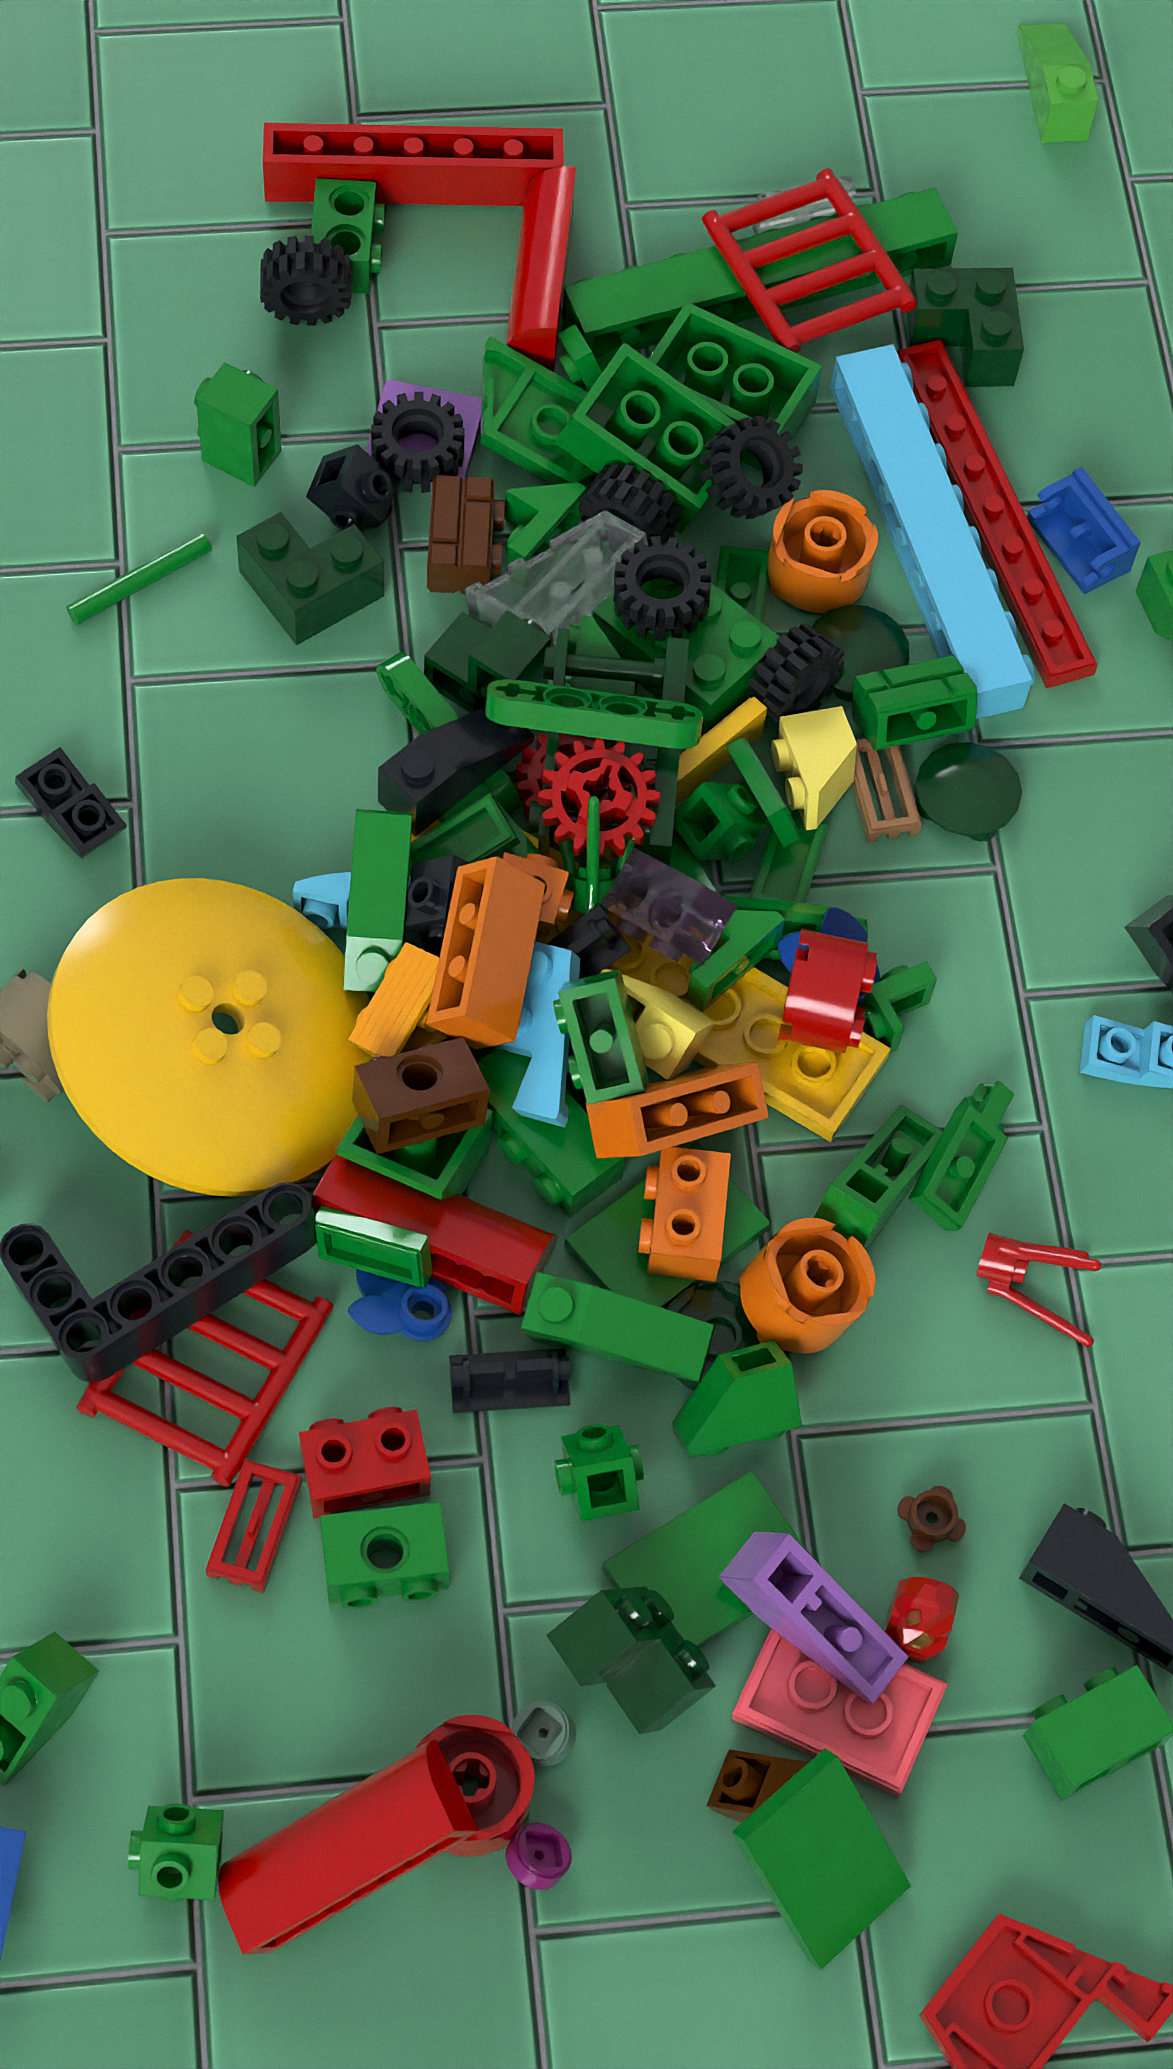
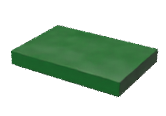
M697 1140L687 1147V1149L706 1151ZM730 1177L728 1179L719 1268L769 1231L771 1224ZM645 1178L566 1237L564 1246L600 1288L667 1309L669 1304L685 1289L701 1283L702 1280L647 1274L649 1254L638 1253L642 1218L653 1219L654 1200L644 1199Z
M751 1470L604 1561L602 1570L615 1589L647 1586L649 1590L658 1592L670 1605L674 1613V1619L671 1622L684 1641L689 1640L698 1648H701L754 1614L719 1578L720 1574L754 1531L789 1533L806 1551L807 1549Z
M826 1748L732 1831L805 1956L820 1970L911 1887L839 1757Z

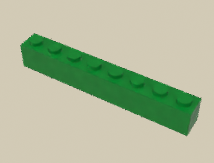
M936 188L920 192H907L890 200L871 205L862 204L857 206L902 277L912 275L913 269H935L951 264L958 231ZM838 214L826 217L817 216L807 222L781 229H768L761 234L736 241L744 252L839 216ZM849 234L755 269V271L768 289L862 254V252ZM716 246L687 254L678 253L668 259L642 266H629L622 271L597 278H584L574 284L564 286L562 320L566 329L573 325L577 326L595 359L615 348H620L624 342L635 350L658 344L686 302L731 323L759 317V314ZM872 271L779 306V309L781 311L880 284L881 281L876 273Z

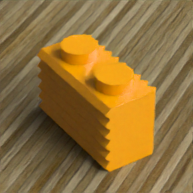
M405 942L398 956L388 964L384 979L369 1005L359 1013L356 1019V1026L348 1041L376 1058L401 1054L419 1049L431 1042H441V1040L446 1039L447 1034L426 1024L439 957Z

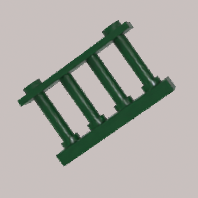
M558 628L556 647L546 646L543 679L553 680V685L565 686L566 676L652 683V689L663 690L662 700L684 703L689 639L668 637L666 657L655 656V661L568 654L569 629ZM548 731L545 759L546 770L558 772L554 763V755L559 751L561 733ZM658 746L657 759L646 758V763H643L640 772L647 770L655 771L656 783L648 788V790L660 792L659 805L652 808V811L656 814L654 827L640 825L644 833V841L642 843L649 844L648 863L670 864L680 749ZM599 766L587 767L578 772L585 773ZM621 774V784H631L628 778ZM543 783V790L551 789ZM531 800L528 833L538 834V851L549 854L551 830H556V825L544 826L542 814L552 807H545L539 805L538 801ZM565 809L569 818L576 823L578 820L577 811ZM613 823L601 828L600 831H608L620 825Z

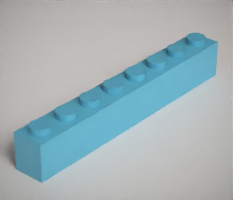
M893 344L837 356L835 358L830 389L938 658L954 655L964 668V673H967L977 686L976 719L1024 708L1030 686L1034 685L1035 682L1032 661L1028 655L1021 654L1016 642L1017 630L1014 618L1009 611L1004 612L999 601L997 577L991 568L986 569L981 557V541L978 531L974 526H968L963 514L964 501L958 485H951L946 473L947 461L944 449L941 444H934L929 431L930 420L928 411L923 403H917L913 393L912 373L906 362L901 363Z

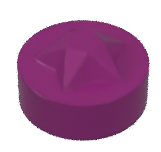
M535 1822L524 1825L518 1830L506 1848V1862L513 1876L525 1886L537 1890H545L555 1886L568 1871L572 1861L571 1849L567 1840L558 1830L544 1823Z

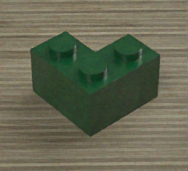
M1013 268L913 269L909 288L918 304L915 309L906 313L910 347L942 339L945 347L959 346L964 387L1014 386L1024 346Z
M282 512L236 536L239 572L296 646L384 597V561L355 524L312 548L308 547Z
M506 610L494 625L483 620L477 621L462 611L424 655V675L440 694L472 713L486 706L487 686L496 680L512 679L548 684V680L543 679L545 650L546 646L551 647V637L536 622L530 619H521L509 610Z
M647 1586L601 1590L546 1635L579 1685L582 1687L605 1683L639 1734L662 1730L716 1687L707 1674L710 1667L702 1651L689 1640L684 1641L671 1622L674 1619V1613L670 1605L658 1592L649 1590Z

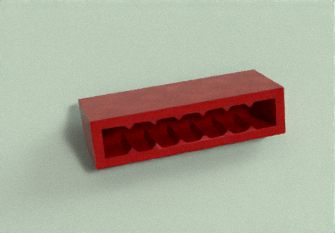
M562 166L545 170L533 177L525 189L505 344L552 372L555 370L558 345L557 334H559L573 219L576 167Z
M337 1154L332 1159L312 1194L311 1202L316 1214L322 1205L428 1235L433 1270L431 1278L521 1315L530 1297L536 1273H542L557 1241V1235L462 1195L458 1194L440 1200Z
M430 1740L222 1864L218 1875L220 1898L243 1955L275 1951L479 1832L437 1740Z

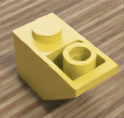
M842 706L781 716L779 739L772 740L771 742L774 767L777 772L784 771L787 778L785 781V791L788 805L792 811L799 810L806 831L817 829L854 781L857 743Z
M604 969L601 973L610 972L611 970ZM622 975L645 1065L669 1080L688 1069L715 1022L671 992Z

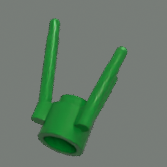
M592 796L588 800L587 862L578 864V872L571 839L568 838L565 842L559 844L564 871L569 872L564 889L574 891L571 909L587 914L597 905H601L606 914L616 910V895L626 894V874L635 845L629 838L625 840V855L618 857L614 874H611L612 866L610 864L599 862L600 816L599 799L596 796Z

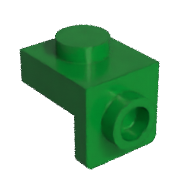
M573 325L557 334L566 351V354L558 358L570 381L573 384L581 381L587 392H589L619 348H615L595 359L577 326Z
M927 961L911 968L901 965L889 970L877 983L872 985L871 993H866L862 1005L865 1008L863 1028L866 1034L890 1047V1053L898 1050L904 1027L898 1017L930 1003L937 978Z

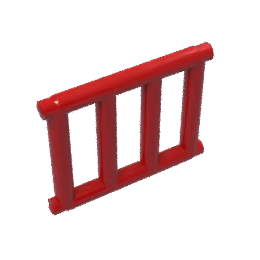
M830 168L820 171L816 176V180L722 215H719L716 210H711L701 218L707 233L775 342L795 353L801 350V345L897 308H900L902 313H908L915 309L918 304L911 293V289L840 180ZM825 198L828 199L839 216L744 252L732 234L735 231ZM849 234L862 252V254L768 289L755 271V269ZM872 271L876 273L886 289L884 292L791 327L779 309V306Z
M184 1230L177 1243L171 1249L195 1234L189 1230ZM263 1279L244 1291L243 1294L299 1321L283 1350L212 1314H208L188 1327V1329L271 1370L255 1399L156 1349L131 1363L241 1419L242 1421L225 1449L112 1392L126 1367L105 1380L89 1382L76 1408L82 1414L95 1417L97 1412H100L213 1470L211 1477L220 1485L228 1487L235 1475L240 1471L244 1459H247L325 1326L334 1305L321 1297H315L314 1301L311 1302L267 1279ZM142 1308L135 1311L129 1320H137L144 1317L150 1311V1308Z

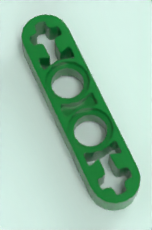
M399 652L377 665V675L383 689L420 735L460 718L407 654ZM502 768L483 782L508 814L520 807L518 792Z
M512 679L496 680L487 686L485 715L489 720L497 724L674 749L692 748L700 742L703 713L697 707L690 704Z

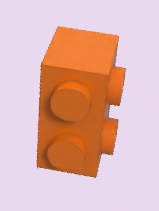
M670 1147L661 1150L658 1166L647 1165L644 1199L654 1200L653 1219L642 1218L638 1246V1253L649 1254L647 1274L716 1282L722 1253L730 1153Z

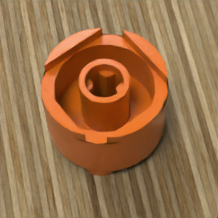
M812 491L809 497L794 502L795 498L784 504L774 521L767 568L772 594L796 608L815 613H826L835 608L852 605L863 595L869 583L878 544L876 525H872L866 516L867 510L859 501L837 491Z
M819 1218L794 1220L776 1233L749 1262L739 1278L742 1306L748 1320L757 1331L760 1343L775 1340L782 1350L800 1354L819 1352L832 1345L863 1314L869 1299L874 1294L876 1286L875 1271L871 1259L862 1244L853 1236L847 1240L844 1236L833 1230L835 1224Z

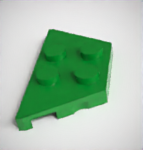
M490 336L486 341L483 351L480 444L552 485L579 482L586 486L592 483L598 475L554 443L588 392Z

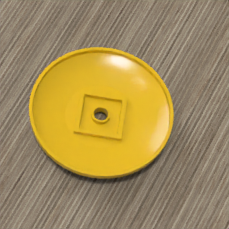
M178 878L147 884L118 896L101 907L78 930L63 953L54 973L47 1009L48 1039L58 1077L79 1116L109 1149L127 1163L164 1183L191 1192L228 1197L256 1196L279 1183L292 1182L298 1184L329 1165L337 1154L338 1145L358 1116L352 1102L354 1067L374 1058L348 1041L356 1026V1019L359 1013L369 1005L370 1000L366 991L344 990L345 955L317 925L297 910L272 896L240 884L204 878ZM225 1013L232 1017L237 1024L238 1033L230 1035L218 1030L213 1024L212 1014Z

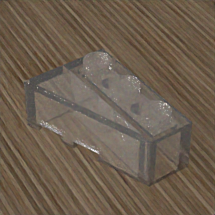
M604 510L549 541L550 549L526 562L520 557L508 564L507 573L483 586L478 581L465 588L469 616L477 621L483 620L494 625L506 610H509L521 619H530L540 625L546 634L551 637V647H556L558 628L569 629L571 624L580 626L582 615L592 616V611L614 592V575L617 562L621 563V555L626 549L634 554V543L643 540L645 546L648 547L647 533Z

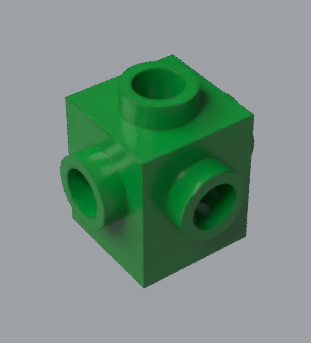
M703 782L691 792L674 814L675 829L698 860L736 861L744 857L755 846L756 841L754 838L768 824L757 811L758 802L753 794L739 784Z
M601 1424L589 1425L581 1428L577 1433L561 1436L564 1459L554 1460L557 1485L561 1496L571 1495L581 1521L640 1510L636 1481L644 1480L642 1459L637 1444L628 1446L619 1425L610 1427Z
M179 1803L165 1806L148 1805L143 1830H132L129 1843L128 1868L139 1870L138 1896L159 1897L167 1901H180L184 1899L215 1900L218 1875L222 1865L224 1810L198 1809Z

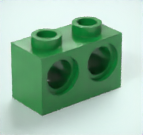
M316 178L311 236H314V243L319 244L322 238L331 241V249L336 245L341 246L344 249V255L348 254L351 259L352 293L370 294L371 273L381 274L382 243H374L375 234H384L385 203H376V182Z

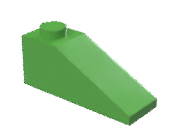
M1065 23L1018 25L1017 34L1040 142L1087 141L1099 102L1090 62Z

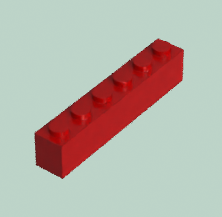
M264 123L263 179L265 202H314L316 178L376 182V203L523 206L525 189L533 177L545 170L564 166L563 128Z

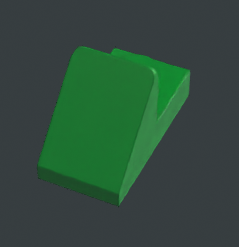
M576 482L513 488L505 493L504 517L508 523L516 527L505 546V551L508 552V577L524 586L575 529L583 514L578 513V506L587 491V487Z
M701 909L698 911L694 935L708 949L693 962L688 971L691 976L686 998L701 1012H704L777 947L778 941L781 939L785 918L776 911Z

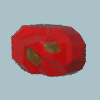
M909 1577L898 1582L889 1607L884 1632L907 1654V1661L922 1664L942 1654L952 1630L959 1594L952 1586L926 1577Z

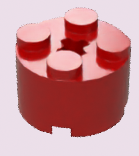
M801 929L799 944L809 947L808 950L796 949L782 1022L791 1023L792 1026L780 1024L778 1040L845 1054L847 1046L858 1049L865 1021V1008L857 1006L860 991L871 993L877 966V953L867 951V942Z
M482 1715L456 1716L443 1722V1725H440L426 1735L417 1744L415 1749L432 1739L437 1740L479 1832L444 1852L457 1856L476 1857L506 1848L518 1830L525 1824L533 1795L534 1768L527 1750L514 1735V1732L504 1723ZM466 1776L478 1778V1787L480 1789H477L475 1796L463 1795L461 1786L464 1785Z

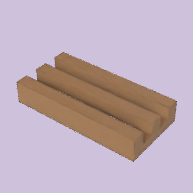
M866 738L857 739L854 781L851 785L867 843L878 841V837L882 835H887L888 839L898 838L901 832H908L909 836L919 835L922 825L900 746L885 749L903 814L902 818H896L878 752L873 750ZM859 752H864L883 821H877Z

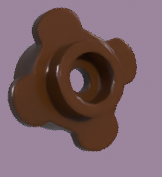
M934 1486L931 1490L920 1493L916 1498L906 1496L898 1504L897 1514L907 1522L912 1534L910 1544L919 1552H929L934 1544L947 1539L957 1542L965 1534L966 1524L963 1519L958 1517V1508L953 1500V1494L944 1486ZM929 1514L935 1515L937 1522L930 1524L927 1522L926 1516Z

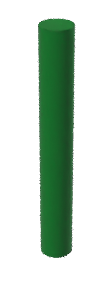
M201 532L66 606L67 612L73 622L78 625L212 551L211 544L206 535Z

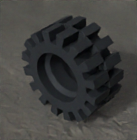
M305 235V242H298L297 237L292 236L287 237L286 246L279 240L273 243V250L268 248L265 250L260 268L261 303L264 302V308L268 313L275 311V318L282 321L286 316H289L290 324L298 325L299 320L304 319L307 320V326H315L316 319L320 318L326 324L332 322V314L339 318L344 314V308L349 309L352 298V265L349 255H344V249L341 246L336 245L331 249L330 240L322 238L321 242L317 244L314 243V236Z
M415 391L414 400L408 401L406 393L397 395L396 406L390 400L382 404L383 413L377 411L373 417V425H371V456L380 461L381 466L398 481H403V491L412 493L413 484H421V493L430 492V482L433 481L436 475H458V466L462 467L464 461L465 428H463V419L460 413L455 415L454 405L448 401L441 407V396L433 393L430 401H424V392ZM423 433L432 436L438 443L435 447L426 451H410L401 447L398 441L408 434Z
M750 416L743 418L716 433L715 437L711 438L705 445L709 451L702 454L700 463L709 465V468L701 471L702 481L711 479L713 486L706 489V492L710 498L719 494L721 499L716 506L722 511L732 506L730 516L739 518L745 515L746 519L762 516L789 502L794 497L792 492L800 487L801 481L794 477L803 473V464L793 462V458L801 455L799 448L796 446L789 449L786 443L793 437L788 431L778 435L777 431L781 424L774 420L765 424V417L756 416L751 420ZM741 450H748L760 462L763 470V484L761 486L754 485L744 475L740 466Z
M615 463L610 468L607 465L602 468L580 500L578 513L583 514L581 517L583 525L592 526L589 533L594 538L601 536L604 539L601 544L609 549L611 545L617 547V554L622 555L626 549L634 554V543L643 540L646 547H651V537L660 536L661 545H664L681 518L678 516L680 513L679 506L672 504L675 500L671 492H662L665 485L659 480L655 483L649 481V473L642 470L638 475L635 473L634 466L626 464L622 469L619 463Z
M660 536L651 537V547H646L643 540L634 543V554L626 549L621 555V563L617 562L615 567L613 602H615L617 617L623 615V625L628 630L637 624V636L644 639L649 630L655 631L654 641H664V632L671 631L672 638H682L683 627L691 634L697 629L698 620L704 621L710 603L711 570L710 567L706 568L707 559L702 553L695 557V546L688 542L683 549H679V538L670 537L669 545H661ZM666 578L680 584L683 591L674 598L657 599L645 594L641 587L649 580Z
M801 624L799 628L796 626L790 628L787 637L782 634L776 640L777 646L774 649L769 647L764 655L767 658L764 663L758 662L755 668L758 675L751 677L749 686L752 688L748 690V697L752 698L755 696L767 707L766 714L777 723L780 722L781 716L810 712L811 709L816 711L822 705L820 702L824 695L828 697L833 689L830 685L838 682L841 675L838 670L844 667V660L842 659L844 652L841 648L807 624Z

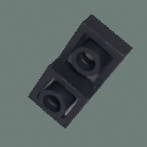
M61 747L18 774L15 778V784L60 838L81 858L126 829L127 825L96 784L92 783L89 785Z

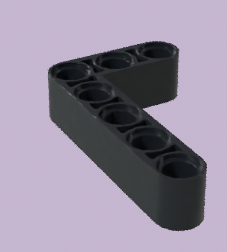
M292 1182L279 1183L260 1193L94 1299L90 1297L49 1234L41 1226L30 1223L20 1224L11 1228L4 1234L0 1242V1258L16 1288L72 1373L78 1379L86 1382H100L119 1372L309 1251L317 1242L315 1230L316 1213L308 1192L302 1186ZM290 1214L301 1215L292 1223H279L285 1216ZM241 1245L251 1246L249 1250L241 1255H229L230 1252ZM33 1255H41L36 1262L22 1265L27 1258ZM190 1277H201L193 1286L187 1288L179 1287L184 1280ZM70 1297L69 1301L63 1306L50 1308L57 1299ZM142 1308H150V1311L144 1317L137 1320H129L135 1311ZM100 1340L98 1345L92 1350L78 1352L80 1347L86 1342Z

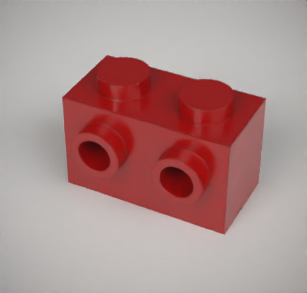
M386 1407L373 1411L368 1415V1419L344 1423V1420L339 1418L325 1419L312 1424L308 1431L299 1432L300 1452L313 1518L431 1495V1474L417 1409L403 1412V1409L400 1407Z

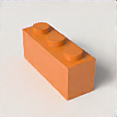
M498 856L458 867L426 1022L427 1025L454 1039L464 1037L468 1046L476 1050L516 1041L517 1031L521 1022V1010L527 979L531 970V958L537 926L541 917L545 883Z
M758 1062L713 1065L674 1076L669 1080L664 1079L647 1084L642 1092L589 1105L585 1102L596 1158L643 1156L769 1118Z

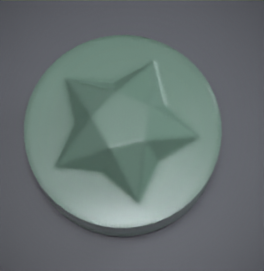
M535 1701L524 1706L515 1716L511 1731L514 1732V1735L527 1750L532 1763L540 1766H551L564 1760L572 1751L576 1740V1726L571 1715L564 1708L549 1701Z

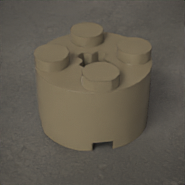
M20 968L0 989V1067L7 1070L13 1063L26 1076L23 1079L24 1084L36 1096L48 1103L55 1095H60L64 1091L51 1056L48 1039L47 1009L51 984L32 971L27 975L24 968Z

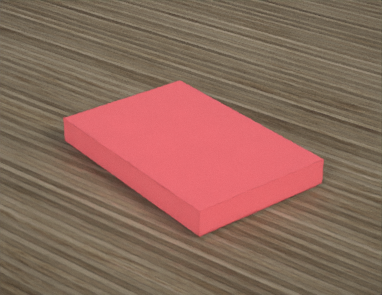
M771 1628L731 1719L812 1758L816 1757L826 1748L839 1757L848 1775L899 1798L948 1683L904 1663L873 1704L867 1703Z

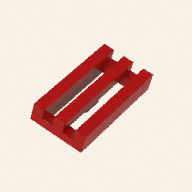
M244 1459L205 1570L206 1576L215 1579L223 1577L229 1579V1583L241 1586L243 1583L252 1586V1590L264 1593L302 1484V1477L300 1475ZM253 1478L264 1479L234 1565L225 1563L224 1561ZM276 1484L284 1485L285 1487L256 1571L248 1570L247 1567Z

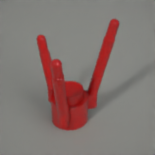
M989 1232L976 1274L977 1277L990 1280L986 1293L1003 1297L1086 1347L1092 1346L1094 1339L1090 1335L1010 1286L1011 1281L1023 1283L1029 1261L1090 1271H1099L1102 1265L1101 1262L1089 1259V1255L1085 1251L1021 1242Z

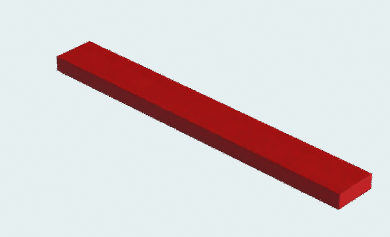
M942 339L896 350L901 363L906 362L911 370L913 393L917 403H923L927 408L930 420L929 431L934 444L939 443L944 449L947 461L946 473L951 485L956 484L961 490L964 501V515L970 527L974 526L978 531L981 551L989 568L994 571L997 577L999 589L1046 689L1095 675L1098 665Z

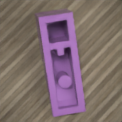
M754 1531L719 1576L727 1587L760 1620L867 1703L873 1704L908 1658L907 1654L789 1533Z

